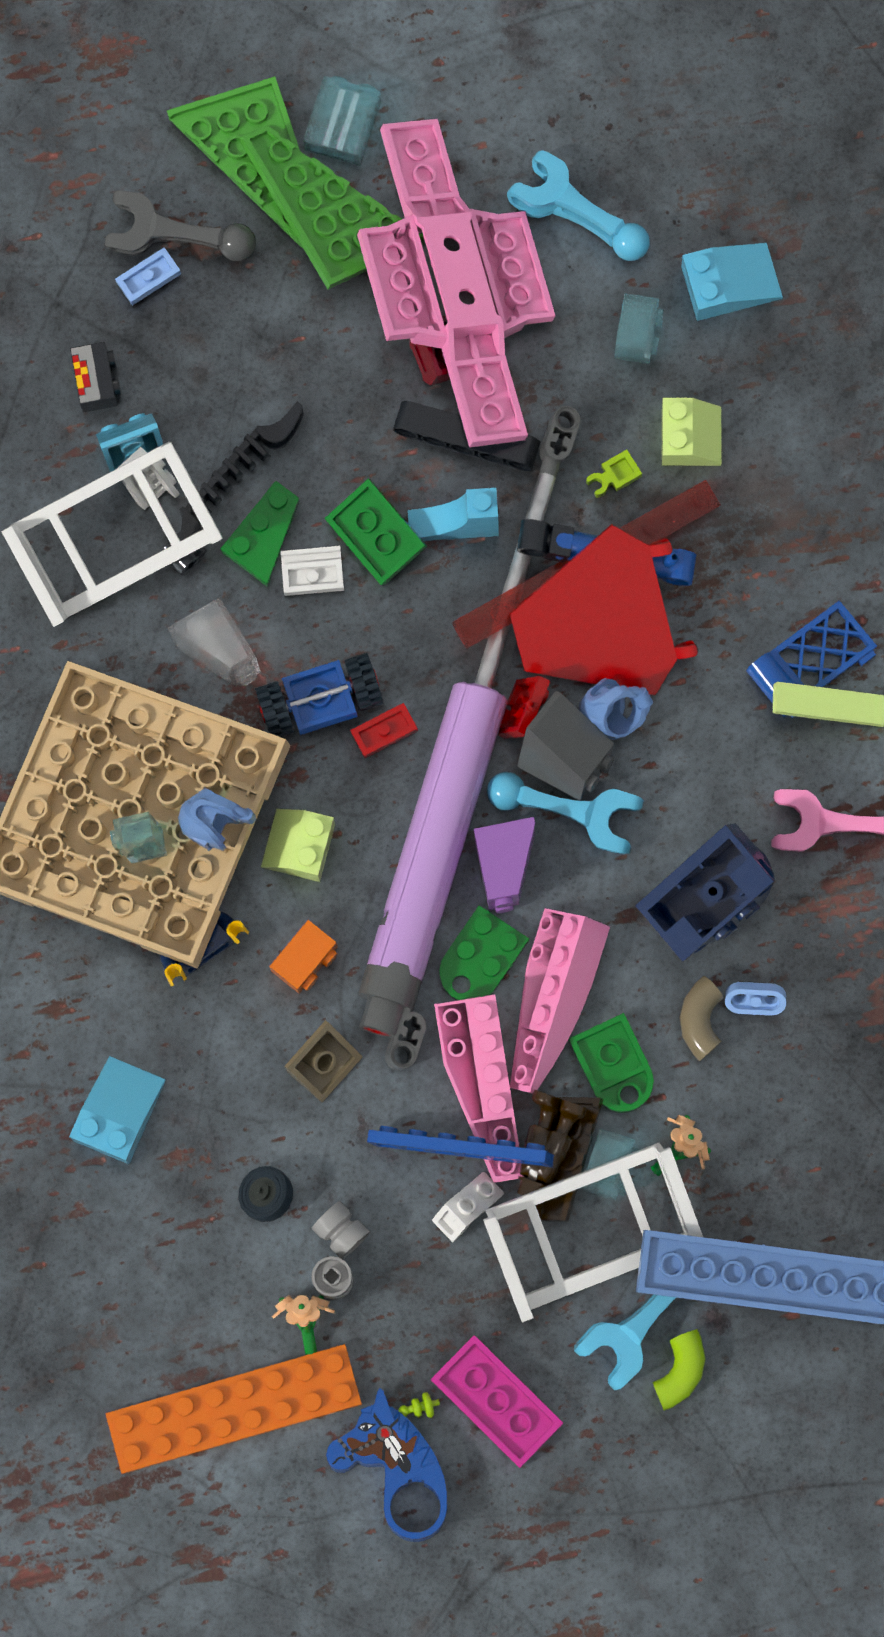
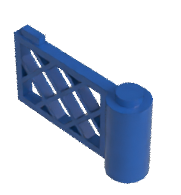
M839 600L772 651L759 657L747 668L746 672L773 704L774 683L784 682L804 685L801 681V671L818 673L816 687H825L857 662L862 667L876 656L874 650L877 645ZM836 611L845 620L844 630L827 628L828 618ZM824 621L823 627L818 626ZM810 631L823 633L821 647L804 645L805 635ZM827 634L844 636L842 650L825 648ZM848 636L860 638L866 647L860 652L846 651ZM801 638L800 644H795ZM787 648L799 650L798 664L786 663L779 654ZM803 652L820 653L819 667L802 665ZM825 654L841 656V666L836 670L823 668ZM846 657H852L847 662H845ZM823 674H829L827 677H825V678L822 680V675H823Z

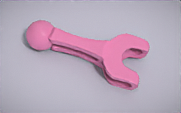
M780 789L774 792L775 802L779 805L795 808L800 814L801 819L800 827L795 833L778 834L771 840V847L776 850L803 852L812 847L820 836L838 832H865L884 835V816H854L825 809L817 797L808 790Z

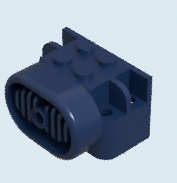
M736 823L728 824L721 828L635 906L682 962H684L693 953L699 952L709 943L718 942L722 938L724 940L738 929L736 925L745 918L746 920L759 911L760 905L769 895L771 887L775 882L774 872L766 855L751 842Z

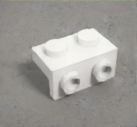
M140 447L119 467L133 461L134 459L146 454L147 452L142 447ZM162 459L142 469L157 498L165 491H168L174 498L180 495L174 486L177 483L176 479L168 470L162 469L165 466ZM134 475L121 480L141 508L145 510L150 506Z

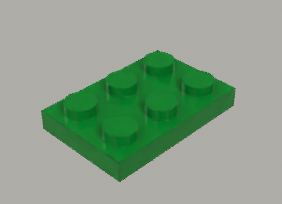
M367 479L324 518L382 586L387 584L428 547L371 479Z

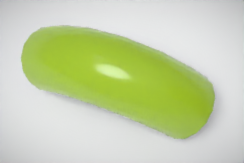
M698 1329L681 1334L669 1341L674 1354L673 1367L667 1375L652 1382L664 1411L673 1408L688 1398L702 1379L706 1358Z

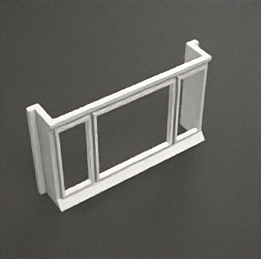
M167 442L1 531L53 627L64 622L69 616L209 543L214 544L223 539L172 442ZM163 458H166L203 527V530L182 541L178 538L142 469ZM134 475L172 546L96 585L58 514L117 482ZM47 519L51 521L88 589L63 603L24 531Z
M656 1143L485 1210L488 1218L483 1219L521 1322L533 1318L532 1309L637 1269L640 1262L641 1249L563 1279L535 1205L619 1173L643 1236V1230H650L628 1169L657 1158L684 1231L680 1234L703 1237L670 1147L663 1149L660 1143ZM527 1209L554 1281L550 1285L526 1294L498 1223L499 1219Z

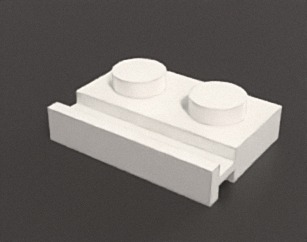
M340 546L281 551L285 596L344 591Z

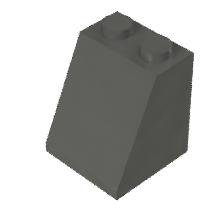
M555 691L526 728L517 767L568 795L581 800L587 791L593 792L599 782V775L602 772L607 773L612 766L614 757L611 756L614 743L563 694Z

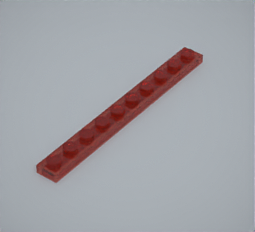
M704 480L620 527V529L647 544H651L720 507L721 504L707 480ZM570 560L554 564L453 621L452 625L466 649L511 625L509 613Z

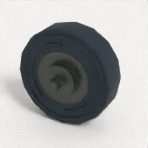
M262 1166L250 1171L245 1176L239 1187L238 1200L242 1210L249 1217L260 1222H271L282 1217L289 1209L293 1200V1187L290 1179L284 1172L271 1166Z

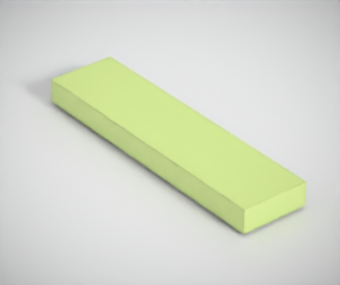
M776 682L773 685V714L884 727V695Z

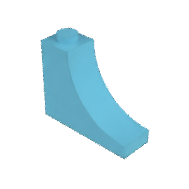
M496 488L466 489L463 496L452 502L434 507L408 510V524L423 541L499 536Z

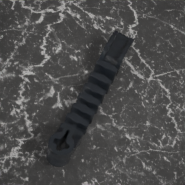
M298 401L280 421L271 425L257 426L250 435L247 434L244 437L243 443L233 449V454L228 459L225 458L223 460L222 466L218 471L215 470L212 473L211 479L201 485L199 494L204 503L210 500L217 506L222 501V498L216 491L221 488L227 494L233 486L227 481L230 475L237 482L242 479L244 474L237 468L241 463L250 472L256 467V463L248 456L251 451L264 463L271 458V455L259 445L260 441L268 448L274 450L284 448L291 441L304 415L303 406ZM190 503L185 508L182 506L179 509L182 517V526L177 536L180 541L201 530V523L197 520L198 518ZM168 542L162 550L172 546L171 543ZM202 547L171 563V565L181 575H185L196 566L207 550Z

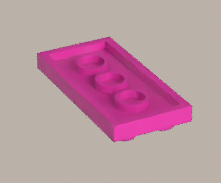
M475 1335L431 1379L519 1468L563 1425V1422Z

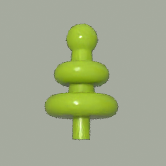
M424 1392L422 1394V1402H419L417 1398H413L411 1400L412 1405H402L398 1411L405 1417L410 1413H414L417 1418H420L422 1411H425L427 1417L432 1418L434 1416L433 1407L440 1405L439 1399L431 1401L429 1393Z

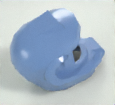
M604 678L587 691L579 702L578 710L609 739L615 740L629 735L642 726L650 711V706L653 704V700L645 687L620 686L615 680ZM625 697H629L632 702V712L627 719L623 716Z
M207 788L186 800L182 804L178 816L182 833L208 851L213 848L221 851L226 849L223 843L226 839L221 835L226 824H253L256 821V815L251 809H244Z

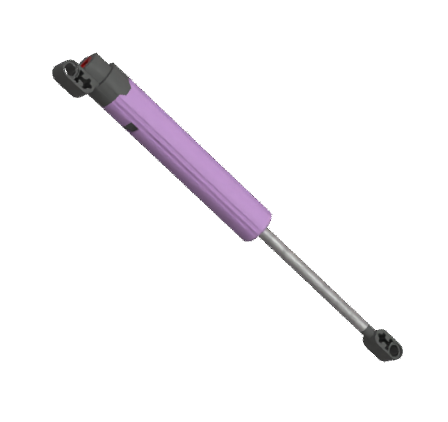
M571 406L560 407L548 421L540 447V457L543 462L525 519L544 520L560 464L569 456L580 424V415ZM558 417L567 418L570 422V428H563L558 422ZM558 438H560L562 440L559 442L557 447V451L559 452V454L556 455L554 454V448H552V446L557 442ZM517 547L475 683L458 682L453 685L385 904V914L378 927L358 992L360 997L367 1000L359 1028L372 1034L390 1038L385 1052V1060L387 1065L393 1070L400 1071L409 1068L415 1063L426 1030V1022L421 1014L413 1012L433 948L435 932L441 922L508 703L504 695L492 689V685L512 624L509 613L517 607L532 556L517 552ZM412 1020V1026L416 1027V1030L408 1034L407 1041H398V1038L403 1039L407 1035L408 1028L404 1026V1023ZM396 1048H402L407 1052L408 1060L405 1064H400L395 1060L394 1052Z

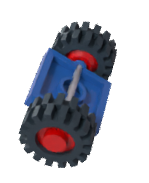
M368 653L344 660L350 681H346L339 660L282 678L288 700H286L287 704H285L278 681L255 688L260 703L259 708L269 733L279 737L294 733L288 709L290 713L293 712L300 735L356 718L358 716L351 697L353 692L360 711L383 705L379 682Z

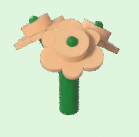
M678 1115L676 1120L668 1117V1121L680 1126L673 1129L670 1134L671 1139L674 1141L671 1151L675 1161L699 1156L701 1168L705 1169V1161L710 1160L709 1154L711 1149L708 1148L707 1142L700 1141L702 1133L699 1129L693 1127L695 1121L690 1120L688 1115L684 1117ZM657 1161L651 1166L654 1174L660 1176L662 1171Z
M288 1295L286 1298L281 1297L279 1299V1303L275 1305L278 1312L272 1318L274 1319L285 1310L287 1312L286 1321L291 1325L296 1324L301 1330L305 1355L317 1352L313 1329L316 1321L320 1318V1310L335 1313V1310L328 1307L330 1301L324 1299L322 1295L319 1297L312 1295L311 1300L304 1295H298L295 1299Z

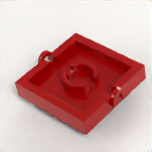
M542 676L516 680L507 703L511 710L505 709L498 732L499 737L510 739L525 736L526 728L536 717L540 706L548 698L549 690L547 688L550 680Z

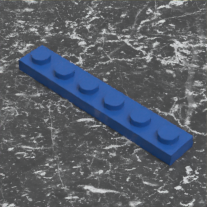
M380 1126L379 1131L369 1130L367 1142L376 1147L545 1167L553 1166L554 1155L546 1151L545 1146L540 1144L527 1143L526 1148L515 1147L516 1143L508 1140H497V1145L487 1144L485 1138L468 1136L467 1141L456 1140V1135L448 1133H438V1138L427 1137V1132L409 1129L408 1134L397 1133V1128Z

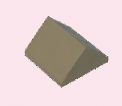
M325 1020L285 1065V1069L319 1101L323 1102L363 1056Z

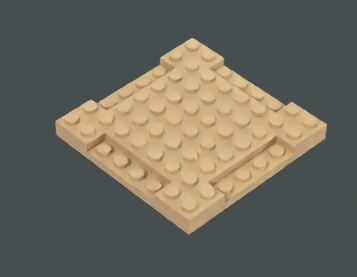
M67 661L0 817V895L32 907H39L198 969L221 914L219 911L220 905L255 822L253 824H226L221 833L226 839L223 842L226 849L221 851L213 848L208 851L182 833L178 822L180 808L186 800L207 788L244 809H251L257 819L264 800L268 801L291 745L286 739Z

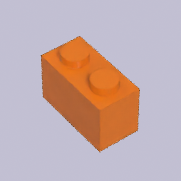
M307 920L269 966L270 970L297 993L300 994L303 989L308 991L318 980L319 977L316 973L323 965L328 967L337 957L338 953L335 951L338 948L337 942L311 921Z

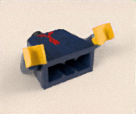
M221 912L198 968L233 945L232 940L239 944L240 941L236 937L240 932L249 934L248 929L241 921L234 920L228 914ZM160 955V961L170 986H174L172 981L175 977L181 976L185 981L188 975L197 970V968Z

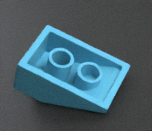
M767 243L713 247L682 255L681 268L697 321L783 298Z
M144 413L137 414L131 417L127 423L119 426L117 424L105 426L101 429L100 433L96 434L110 472L117 469L140 447L148 453L163 445L159 428L152 413L148 415Z
M109 1056L81 1108L69 1137L74 1142L130 1164L166 1079Z

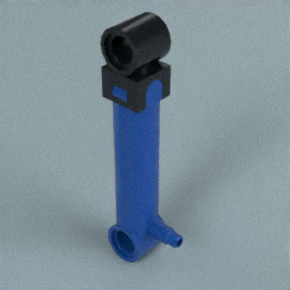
M524 519L521 521L517 552L564 563L566 560H571L597 535L574 531L575 527L555 523L551 526L544 521ZM673 549L669 555L652 557L657 578L663 579L664 582L672 585H692L697 554L688 550Z

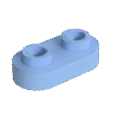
M736 982L728 986L725 991V1005L731 1012L737 1014L777 1015L786 1007V992L777 984Z

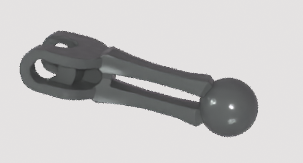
M117 190L113 193L112 200L114 204L120 209L133 213L135 222L126 233L107 234L104 246L111 251L136 256L144 253L156 242H186L219 250L229 260L243 261L249 258L255 250V235L244 224L234 223L224 229L185 224L158 214L152 202L142 193Z

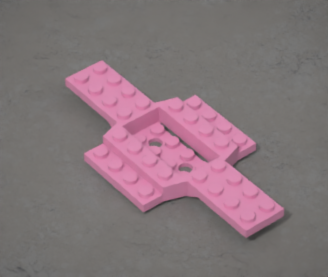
M438 119L383 124L380 132L405 218L389 226L360 229L357 236L386 341L410 338L413 344L442 349L469 448L524 441L528 433L505 356L504 338L521 331L524 325L552 322L556 316L526 212L496 214L468 208L459 195ZM419 233H423V239L427 246L431 260L430 264L434 271L438 292L442 299L446 320L448 321L446 325L443 322ZM447 238L454 239L459 244V250H448L444 246V240ZM462 291L469 292L474 297V303L470 305L464 304L459 299V293Z

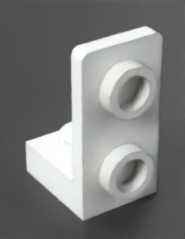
M482 1172L446 1202L432 1221L453 1243L475 1219L504 1195V1192L485 1172Z

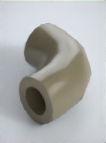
M702 976L685 996L680 1013L682 1037L699 1062L722 1042L711 1028L710 1017L713 1009L724 997L715 984L706 976Z

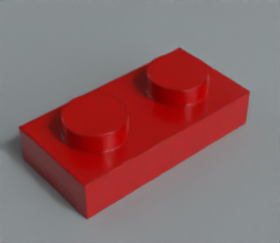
M402 703L350 731L363 757L367 758L418 731V728L405 704Z

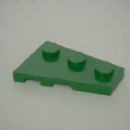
M275 481L220 548L224 555L267 587L271 580L274 566L280 556V550L286 534H288L299 505V497Z

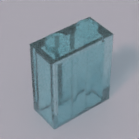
M324 76L303 139L305 151L361 166L381 104L380 91H377L375 87L368 84H360V86L351 84L339 76H333L332 78Z

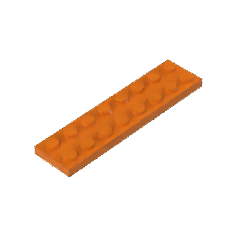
M343 1344L105 1414L121 1474H126L361 1406L362 1402L347 1348Z

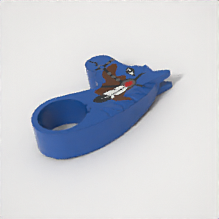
M379 1388L374 1405L361 1409V1416L355 1428L334 1440L328 1446L326 1453L327 1461L330 1468L337 1473L348 1472L357 1464L364 1467H383L385 1469L384 1514L389 1528L403 1540L410 1542L425 1541L440 1531L446 1519L447 1490L444 1475L427 1441L403 1414L388 1405L384 1391ZM409 1483H423L424 1487L430 1489L436 1495L440 1503V1514L437 1521L432 1527L422 1532H408L400 1528L391 1515V1503L395 1495L403 1488L408 1487Z

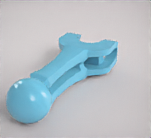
M538 151L532 159V168L545 181L543 185L530 187L518 182L512 185L507 192L510 204L519 211H525L527 216L542 218L554 214L573 221L599 236L610 247L613 246L615 253L623 260H638L649 249L650 238L642 226L636 223L625 224L623 219L613 216L591 203L569 183V170L565 162L549 152Z
M512 772L496 774L487 786V796L490 803L500 810H512L521 805L560 814L586 827L590 840L597 848L623 855L630 854V843L611 832L609 829V819L618 810H640L643 807L644 800L639 796L617 789H610L602 792L593 801L559 798L525 786L522 779Z
M653 1294L644 1305L618 1324L607 1322L593 1324L574 1346V1352L579 1356L585 1357L601 1346L608 1345L613 1348L617 1355V1364L608 1376V1384L613 1390L621 1389L642 1368L643 1353L641 1342L648 1329L677 1297Z

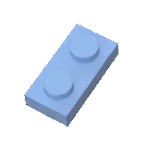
M164 247L115 278V280L133 306L181 275V271Z

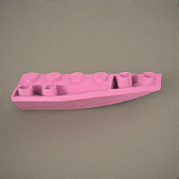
M544 909L526 966L510 1088L533 1094L534 1090H538L554 1066L583 1010L610 930L609 926L586 916Z
M495 994L434 1004L444 1067L474 1137L485 1138L487 1144L496 1145L497 1140L513 1141L516 1143L515 1147H519ZM484 1159L494 1183L518 1179V1176H522L520 1175V1163Z

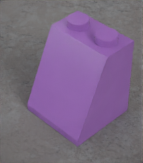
M534 817L474 829L475 845L489 911L496 910V913H505L514 910L513 906L519 905L535 837Z

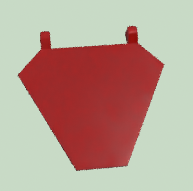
M611 524L509 614L524 671L597 684L602 679L608 678L615 680L620 686L645 687L649 694L656 695L677 659L691 658L698 654L697 647L692 640L682 642L676 646L673 644L652 557L665 556L672 553L673 549L669 540L664 538L647 544Z

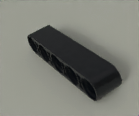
M411 401L401 402L393 427V431L403 437L522 471L532 470L541 443L537 438L528 435L524 441L469 448L460 415Z

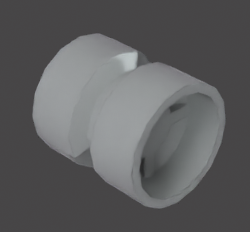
M338 1201L317 1220L312 1230L321 1239H331L330 1249L343 1260L367 1238L370 1231L360 1220L351 1221L352 1214L341 1201Z
M329 1256L321 1259L316 1263L312 1271L313 1285L318 1293L326 1299H342L348 1295L353 1287V1273L348 1264L339 1257Z

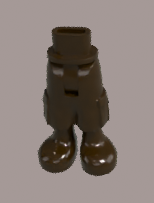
M534 1090L532 1100L540 1107V1118L538 1125H530L524 1147H527V1143L544 1145L545 1150L554 1155L552 1167L521 1164L520 1175L522 1176H518L521 1183L517 1194H528L546 1187L552 1182L558 1172L561 1161L567 1156L572 1142L568 1133L572 1125L586 1115V1107ZM560 1110L561 1116L556 1131H551L553 1121Z

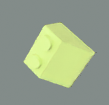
M663 398L662 465L721 466V406L695 398Z
M276 809L261 868L320 882L335 827L334 817L306 810Z

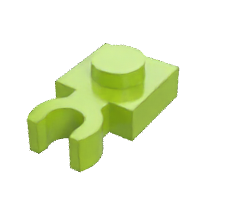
M626 449L602 463L601 468L604 473L589 475L586 483L590 485L597 481L602 484V487L594 492L595 497L599 498L606 494L609 486L613 485L617 492L640 479L642 472Z

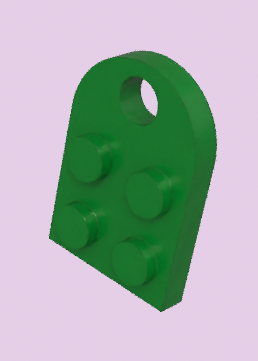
M479 905L441 961L439 974L444 990L455 1000L492 995L528 944L529 938ZM459 977L468 979L471 984L469 990L465 993L456 992L452 986L455 979Z
M624 1013L568 1039L595 1097L604 1099L602 1105L613 1112L628 1113L639 1109L647 1102L653 1089V1073ZM626 1087L634 1088L638 1092L637 1101L632 1104L623 1102L620 1097L621 1091Z

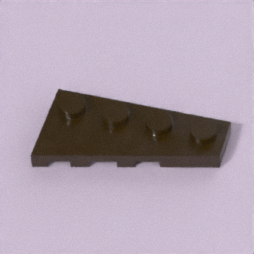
M558 1097L586 1107L587 1112L582 1119H578L572 1125L568 1133L572 1142L567 1156L561 1161L558 1172L549 1185L583 1172L604 1099ZM560 1110L553 1121L551 1131H556L561 1116ZM577 1189L537 1204L536 1209L541 1221L568 1222Z

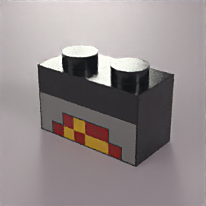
M105 341L70 348L78 397L83 413L118 406L116 396H121L119 379H113L111 369L116 368L113 350L108 351Z

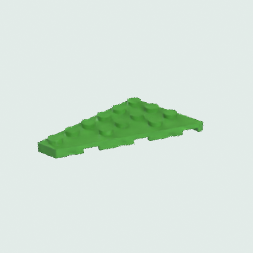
M274 76L167 110L169 120L302 247L240 143L243 135L268 125L278 132L283 139H288L296 145L295 148L300 151L276 77Z
M268 125L243 135L240 143L326 288L330 289L366 272L367 269L357 236L359 230L389 226L402 220V218L391 214L386 207L369 195L366 197L352 188L349 185L350 182L346 179L336 176L333 170L314 157L311 159L295 148L296 145L288 139H283L278 132ZM421 233V235L419 234V237L421 240V244L423 245L425 244V241L423 239V233Z

